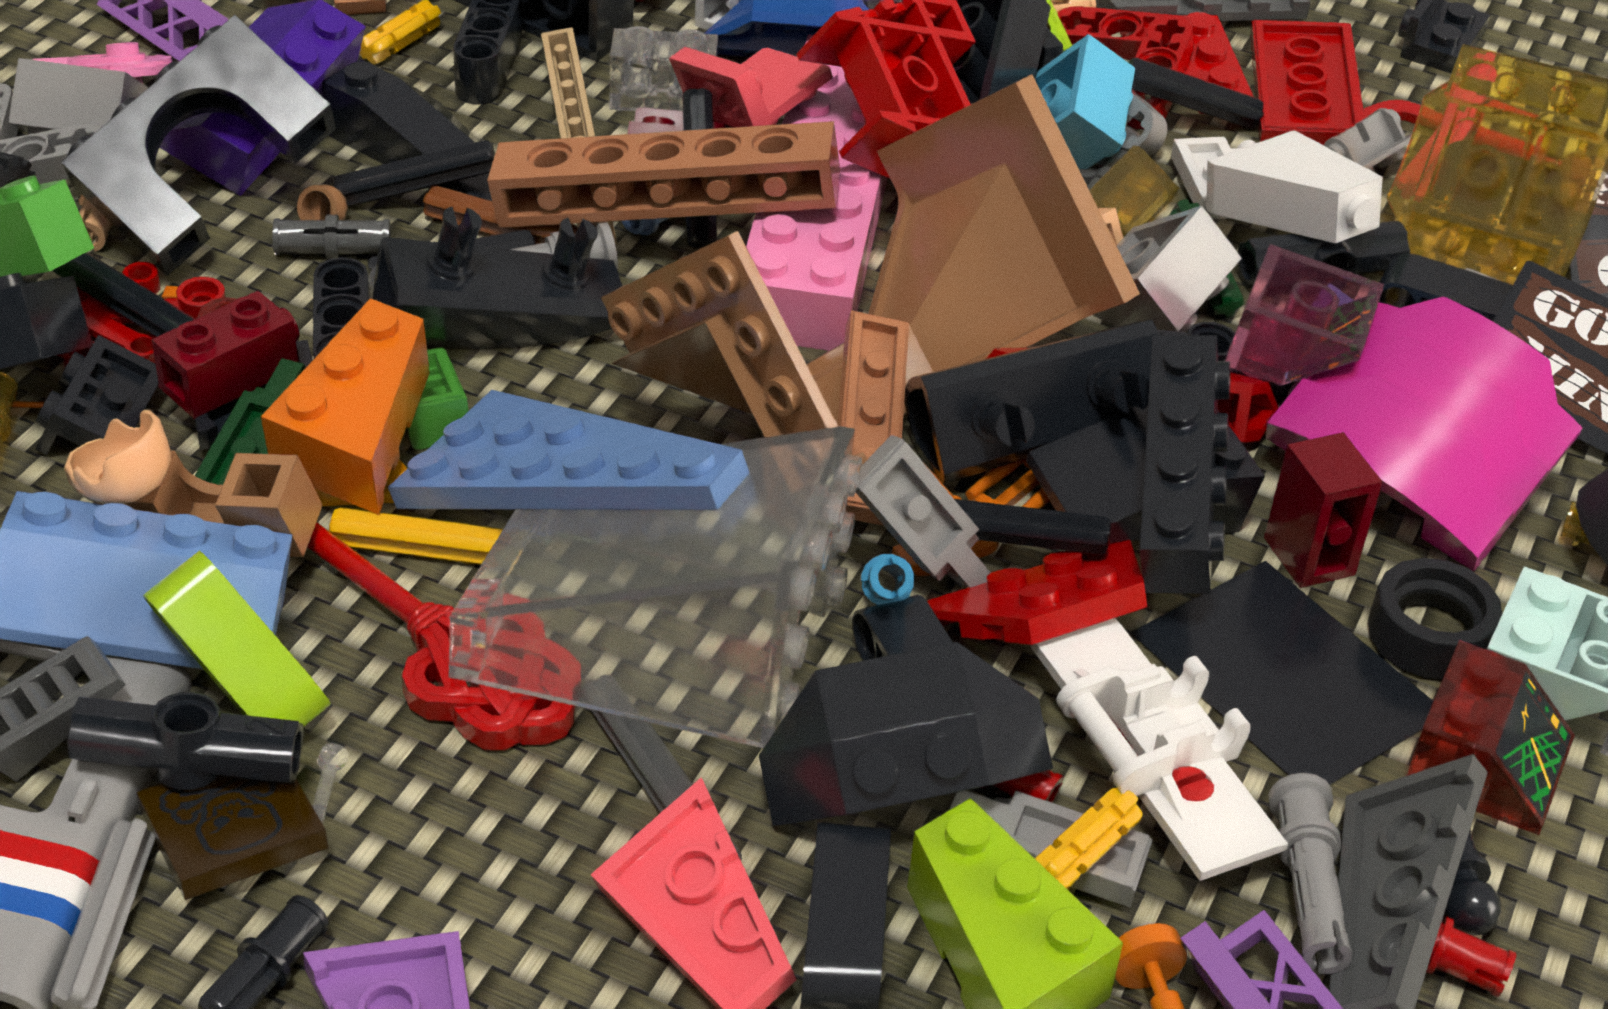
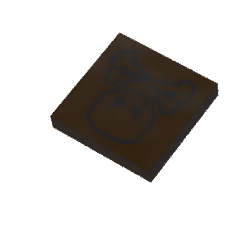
M218 776L216 780L207 786L194 790H178L161 783L136 792L140 811L150 831L153 832L155 841L185 900L329 848L326 829L297 779L295 784Z

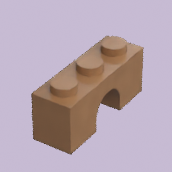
M170 451L171 462L161 485L142 498L125 504L134 510L172 516L176 514H190L204 521L235 526L259 525L273 532L293 534L290 557H304L322 508V503L298 455L236 453L224 484L217 485L201 480L191 474L183 466L175 451Z

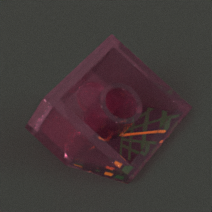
M1270 244L1225 361H1230L1231 368L1240 370L1249 377L1264 379L1278 385H1285L1358 361L1363 352L1384 284Z

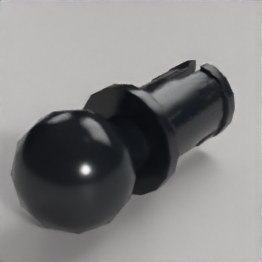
M1470 828L1444 917L1454 919V928L1472 936L1486 934L1497 925L1502 908L1499 895L1489 883H1486L1491 876V869L1488 861L1484 857L1479 856Z

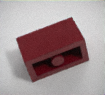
M1344 432L1287 444L1264 539L1299 588L1356 575L1383 481Z

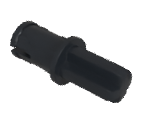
M292 896L282 911L256 938H245L237 948L238 958L201 996L198 1009H254L273 987L277 989L283 988L291 979L290 968L303 955V952H306L319 937L327 932L329 920L324 911L315 902L304 896Z

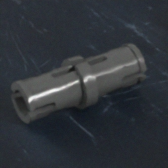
M326 214L325 220H281L280 218H274L273 251L275 256H281V254H325L326 259L329 260L339 258V255H378L381 239L391 237L390 219H384L383 221L339 220L338 215Z

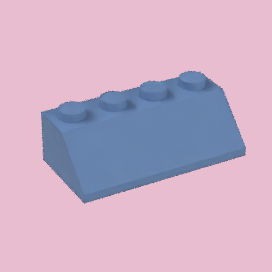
M17 491L0 529V639L66 649L82 638L89 636L97 643L105 655L203 669L156 615L142 595L200 550L276 635L285 598L293 534L273 532L259 525L235 526L204 521L190 514H176L172 516L134 510L130 506L120 503L102 505L64 499L60 495L51 492L26 493Z

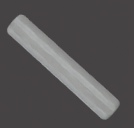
M134 818L132 822L118 820L112 825L51 991V1002L59 1006V1009H96L155 841L153 832L146 828L147 822L141 819Z

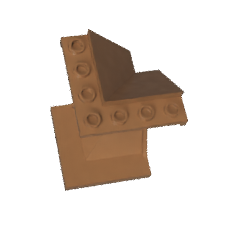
M1032 74L877 151L896 189L899 203L868 314L909 323L905 387L912 377L984 360L995 348H1026L1086 317L1125 304L1140 294ZM738 231L601 297L608 311V319L613 331L624 341L629 351V354L611 364L753 414L796 498L815 486L853 475L867 461L864 452L856 455L852 454L837 425L844 342L808 364L805 363ZM904 404V414H905L907 411H906V407H905V404Z

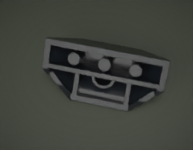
M958 642L815 670L759 754L773 826L853 814L989 786L1053 769L1039 698Z

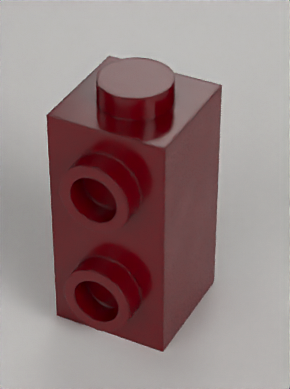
M260 291L240 297L232 303L193 321L186 322L152 339L159 388L195 419L240 397L244 390L251 392L256 387L267 384L282 358L298 362L296 341L300 337L298 325L287 309L279 308Z

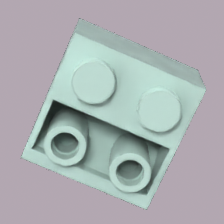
M1524 566L1487 647L1468 703L1508 718L1525 672H1527L1560 721L1607 711L1608 597L1565 582L1559 577L1547 575ZM1538 695V701L1541 702V697Z

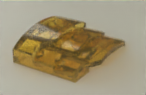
M1462 44L1449 81L1438 86L1423 97L1409 144L1386 197L1397 221H1400L1408 231L1407 239L1410 253L1461 269L1470 268L1512 285L1527 260L1565 277L1587 228L1608 170V78Z

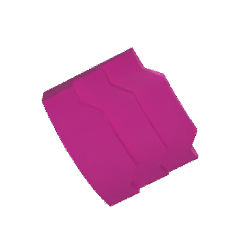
M1444 296L1402 308L1375 301L1360 349H1357L1359 350L1357 358L1312 372L1307 379L1302 378L1267 422L1266 439L1286 451L1287 444L1344 432L1383 481L1380 490L1424 518L1421 538L1474 572L1580 435L1582 427L1557 403L1550 360L1503 327Z

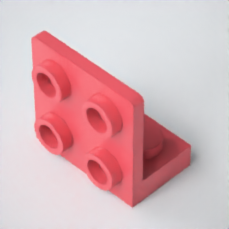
M688 47L682 48L669 58L682 92L684 93L688 89H708L712 93L713 120L732 127L776 125L781 116L797 104L813 98L818 91L817 89L833 78L831 69L827 65L799 61L797 56L771 48L761 49L742 64Z

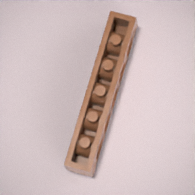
M834 121L499 142L487 182L498 227L505 228L560 224L565 218H569L570 223L573 224L581 223L582 219L589 222L836 208L840 162Z

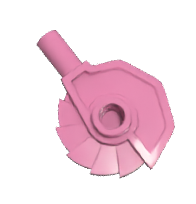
M124 42L105 45L107 54L36 58L32 60L122 71L143 83L142 76L158 75L166 65L172 62V56L145 55L144 52H139L138 42Z

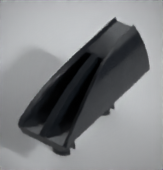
M449 207L444 211L438 242L391 237L381 239L374 278L373 300L423 318L427 349L442 347L445 349L476 350L530 347L584 338L612 329L608 319V311L601 297L623 285L614 260L589 258L593 243L598 235V230L591 222L582 219L575 235L569 218H565L560 222L554 254L475 246L478 231L481 229L482 219L479 214L469 208L466 209L459 227L453 207Z
M1144 320L912 377L906 384L904 399L911 430V439L926 466L939 478L942 484H946L1026 459L1031 450L1118 413L1126 412L1129 414L1130 408L1138 407L1144 410L1148 406L1152 336H1160L1152 320Z

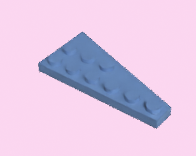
M491 390L462 418L448 424L443 430L444 435L427 451L414 456L408 462V469L389 485L388 489L397 509L718 510L750 472L741 449Z

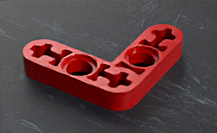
M1071 6L1057 12L1072 45L1089 34L1123 59L1140 58L1185 73L1193 53V26L1190 20L1183 16L1083 6ZM1119 32H1132V33H1133L1132 35L1125 36V37H1112V36H1111V35L1116 34V33H1119ZM1169 43V48L1163 47V45ZM1135 91L1137 94H1139V95L1145 100V94H1144V93ZM1151 96V99L1146 100L1164 118L1167 117L1172 105L1171 102ZM1134 118L1127 123L1132 128L1144 129L1141 126V122Z

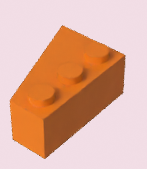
M370 298L261 416L268 454L298 455L315 489L380 515L384 503L383 491L390 471H395L400 458L399 446L406 427H411L430 374L424 319Z

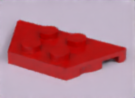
M1131 540L1110 543L1107 552L1102 555L1074 551L1051 553L1043 558L1042 565L1026 570L1018 568L997 570L986 576V583L927 600L942 626L959 622L961 637L982 640L1000 639L1004 642L1028 645L1052 639L1147 607L1144 580Z

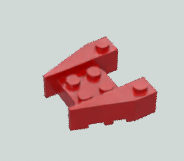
M893 0L880 1L873 9L862 11L860 7L838 11L796 53L799 61L842 67L845 80L852 89L864 116L865 125L839 150L840 156L847 161L888 178L890 177L877 151L971 105L953 64L976 41L956 0H903L898 3H894Z

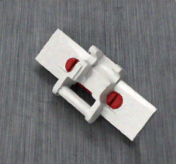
M1116 618L1030 645L1061 688L1056 698L1057 705L1066 717L1076 718L1115 772L1113 783L1119 792L1124 794L1130 790L1136 796H1139L1199 881L1287 850L1288 842L1226 763L1238 758L1249 736L1250 723L1237 708L1231 709L1225 714L1224 724L1220 730L1212 722L1198 703L1207 685L1209 671L1197 656L1189 657L1184 662L1182 674L1174 681L1163 666L1151 665Z

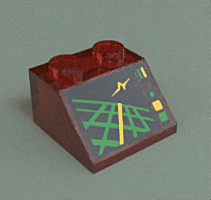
M1459 640L1423 726L1407 776L1474 754L1488 772L1476 812L1540 835L1575 734L1525 663Z

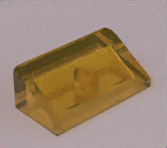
M1134 145L1089 191L1098 208H1116L1124 238L1133 227L1153 221L1178 194L1179 187L1143 149Z

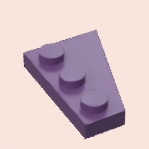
M459 931L303 952L305 972L325 1009H470Z

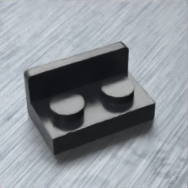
M1417 0L1415 9L1408 8L1400 24L1398 36L1405 38L1400 57L1457 75L1486 32L1490 15L1477 11L1467 3H1451L1444 0Z
M100 335L97 336L86 356L75 351L58 381L59 385L67 388L64 395L52 390L34 424L45 428L35 450L48 455L58 436L79 446L92 440L103 439L109 423L113 419H119L129 427L135 428L140 420V413L146 409L159 385L155 363Z

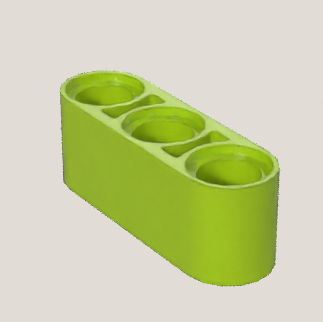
M200 550L142 595L156 615L242 715L294 720L303 723L304 727L331 705L329 699L312 677L217 567Z

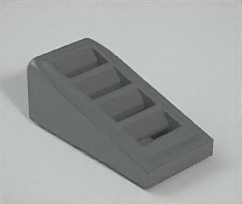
M89 636L82 638L0 688V772L15 782H18L68 737L72 711L79 697L109 700L126 685L97 643ZM84 670L91 681L79 687L74 677ZM61 691L64 697L54 702L52 697Z

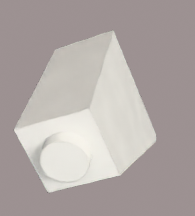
M1293 130L1208 160L1206 210L1215 215L1338 243L1379 227L1383 177Z

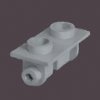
M1380 108L1356 123L1355 126L1328 139L1324 146L1375 172L1374 165L1377 168H1382L1405 157L1407 154L1403 147L1422 136V134L1418 131L1405 136L1400 125L1401 119L1399 114L1392 109Z

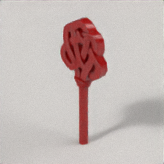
M316 522L307 548L407 624L408 633L411 635L418 651L407 658L402 673L403 695L410 710L427 720L453 721L455 728L466 740L484 750H507L518 743L522 745H546L566 737L574 724L575 703L583 694V660L568 645L548 635L545 618L532 605L514 600L489 602L471 610L469 616L465 617L455 611V608L452 606H444L443 604H435L433 602L423 603ZM464 676L468 677L471 687L467 686ZM436 680L438 686L433 685L431 682Z

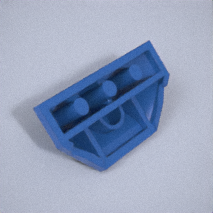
M741 0L700 36V50L710 55L750 58L763 48H771L797 56L796 53L805 45L808 34L814 35L835 12L860 7L862 11L869 10V8L862 0Z

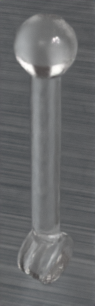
M335 743L324 745L317 759V764L322 773L312 807L322 824L336 773L344 769L348 760L347 750ZM322 851L300 858L297 861L303 865L315 864L321 858Z

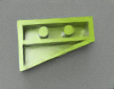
M969 798L914 831L907 889L941 958L948 959L961 985L960 997L966 1009H1095L1110 999L1123 942L978 804Z

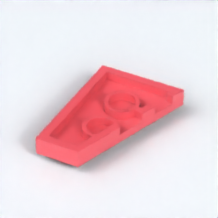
M702 777L591 874L595 884L607 898L717 1009H766L797 980Z

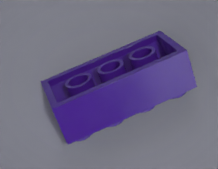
M311 0L267 8L249 28L324 98L322 81L358 60L366 26L323 0ZM216 112L199 114L184 120L167 134L160 145L162 150L239 196L247 190L280 153L249 122L231 114Z

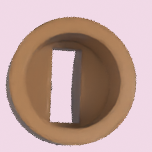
M326 184L312 185L305 188L297 201V212L300 220H325L326 214L338 215L339 220H344L348 210L347 200L342 192Z

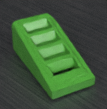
M442 347L427 350L430 374L411 427H406V433L411 446L416 450L430 448L444 435L443 430L448 424L462 418L469 411L465 392L445 348Z

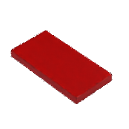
M1276 20L1252 21L1250 39L1256 98L1263 102L1262 112H1264L1263 117L1258 121L1260 142L1295 130L1324 146L1328 139L1355 126L1356 123L1365 118L1351 24Z

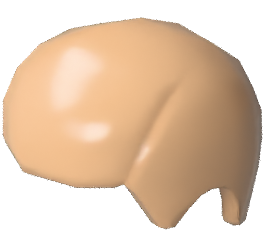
M143 410L140 413V427H129L119 419H113L109 423L103 439L99 438L86 442L69 453L64 471L69 484L78 494L100 504H126L142 498L161 485L171 462V453L161 421L151 410Z

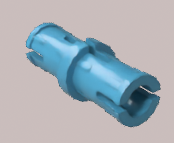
M881 554L872 558L864 566L861 573L860 582H862L863 594L875 605L906 600L914 586V573L911 565L904 558L894 554ZM880 570L886 571L894 577L895 589L893 592L884 589L880 585L878 580Z

